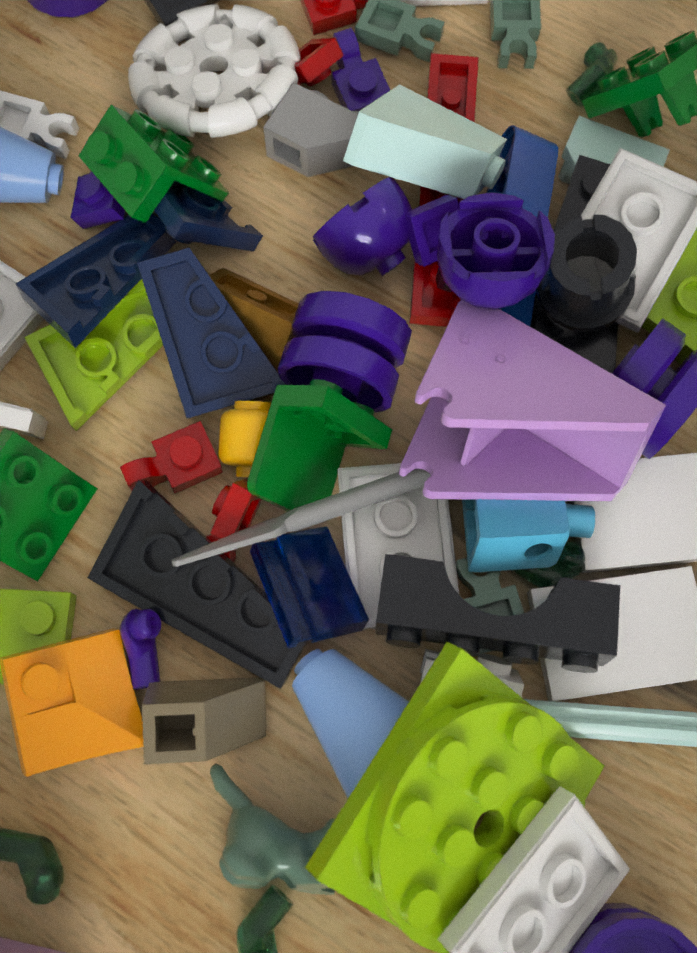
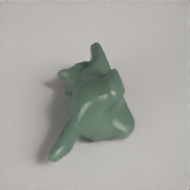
M215 763L210 769L214 788L232 807L226 832V846L219 861L224 878L233 886L251 889L265 887L271 880L280 878L291 889L296 891L334 895L335 890L317 881L305 869V866L335 819H330L322 829L301 833L289 827L266 809L255 806L246 794L230 779L223 767Z

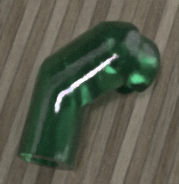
M597 42L586 51L584 64L588 68L566 88L569 98L577 106L582 107V100L599 89L598 79L614 71L618 62V56L613 48L607 49L604 43Z
M567 541L557 564L548 568L509 571L537 587L555 586L560 578L574 579L582 570L586 555L581 546Z
M0 827V860L18 864L26 887L27 898L37 905H44L54 901L59 895L60 886L64 880V868L53 842L45 836Z
M271 884L238 926L236 931L238 953H278L274 929L294 904L275 885Z

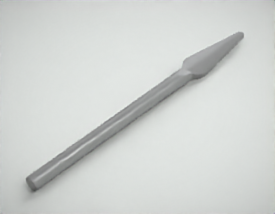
M414 469L404 477L400 476L399 472L294 508L279 517L260 522L171 560L174 567L269 540L287 532L314 526L423 487L430 474L423 469Z

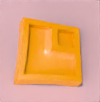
M112 628L0 657V667L21 771L26 777L79 761L143 747L142 716L130 678L119 629Z

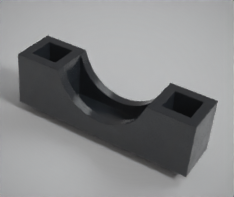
M385 554L376 617V634L386 636V643L398 647L419 648L421 641L441 643L444 646L448 642L462 648L471 656H478L480 649L503 652V660L512 663L537 664L540 657L562 660L561 667L565 670L593 673L598 671V666L606 665L617 656L620 585L560 578L547 599L535 609L519 615L499 616L483 612L467 603L452 586L444 562Z

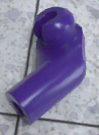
M148 608L131 610L124 616L120 624V634L128 655L134 690L148 688L149 682H161L156 637L161 630V619L154 610Z

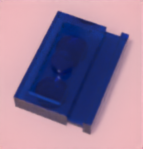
M327 526L278 536L276 540L262 541L252 545L250 554L288 649L296 647L299 642L311 640V643L359 632L364 629L369 618Z

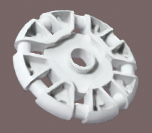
M218 4L195 7L176 14L178 19L166 27L162 23L155 26L138 44L133 54L134 63L130 65L128 70L129 88L134 102L140 111L148 113V116L161 128L166 130L170 128L176 134L194 137L195 133H209L211 138L247 131L258 125L257 120L264 115L271 116L293 82L298 84L295 64L301 60V56L291 32L285 26H278L276 18L270 14L245 5L234 4L233 10H220ZM186 40L182 45H178L181 41ZM215 71H223V73H221V74H219V75H217V74L214 73V72H215ZM199 107L209 108L208 112L200 113Z

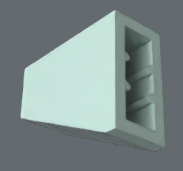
M399 84L359 111L343 161L358 168L465 199L469 196L477 195L485 186L489 189L494 187L506 163V160L499 156L507 139Z

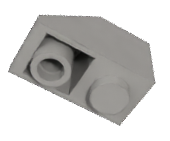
M293 82L263 127L267 157L307 177L353 167L344 162L343 159L359 111H351L329 100L323 93L316 90H308Z

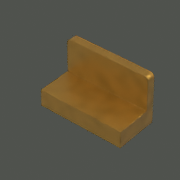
M224 267L213 272L209 276L278 373V366L285 345L295 337L292 331V323L299 303Z

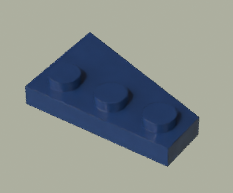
M177 181L173 182L154 210L165 225L166 232L173 239L184 244L197 242L254 252L263 237L252 225L241 227L228 216L232 207L225 200L220 201Z
M153 213L146 223L131 218L128 215L123 220H119L17 282L16 286L23 299L76 348L142 279L137 263L165 255L175 245L176 241L166 232L165 225L161 219Z
M190 248L137 263L187 419L234 405V401H248L275 393L277 385H286L279 378V374Z

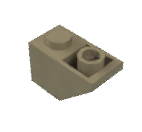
M260 677L149 682L142 703L144 764L208 761L265 737V680Z

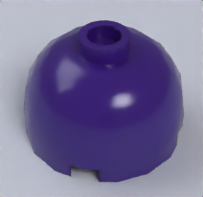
M392 177L383 179L363 192L364 198L352 206L347 204L314 234L313 242L321 254L336 269L349 275L360 276L377 269L381 276H384L406 259V256L401 251L409 242V228L405 215L408 211L412 210V207L404 192Z
M490 192L463 199L459 202V209L449 217L447 212L441 220L437 261L444 282L459 299L475 307L499 309L513 306L535 292L550 267L554 253L555 233L548 217L540 210L536 217L530 211L523 209L524 200L514 195Z

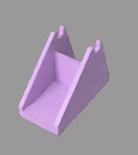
M461 300L455 308L416 392L415 402L417 404H423L429 398L430 401L400 465L399 475L404 477L414 469L427 471L430 477L425 481L422 493L429 499L612 501L628 483L666 405L504 311L475 307Z

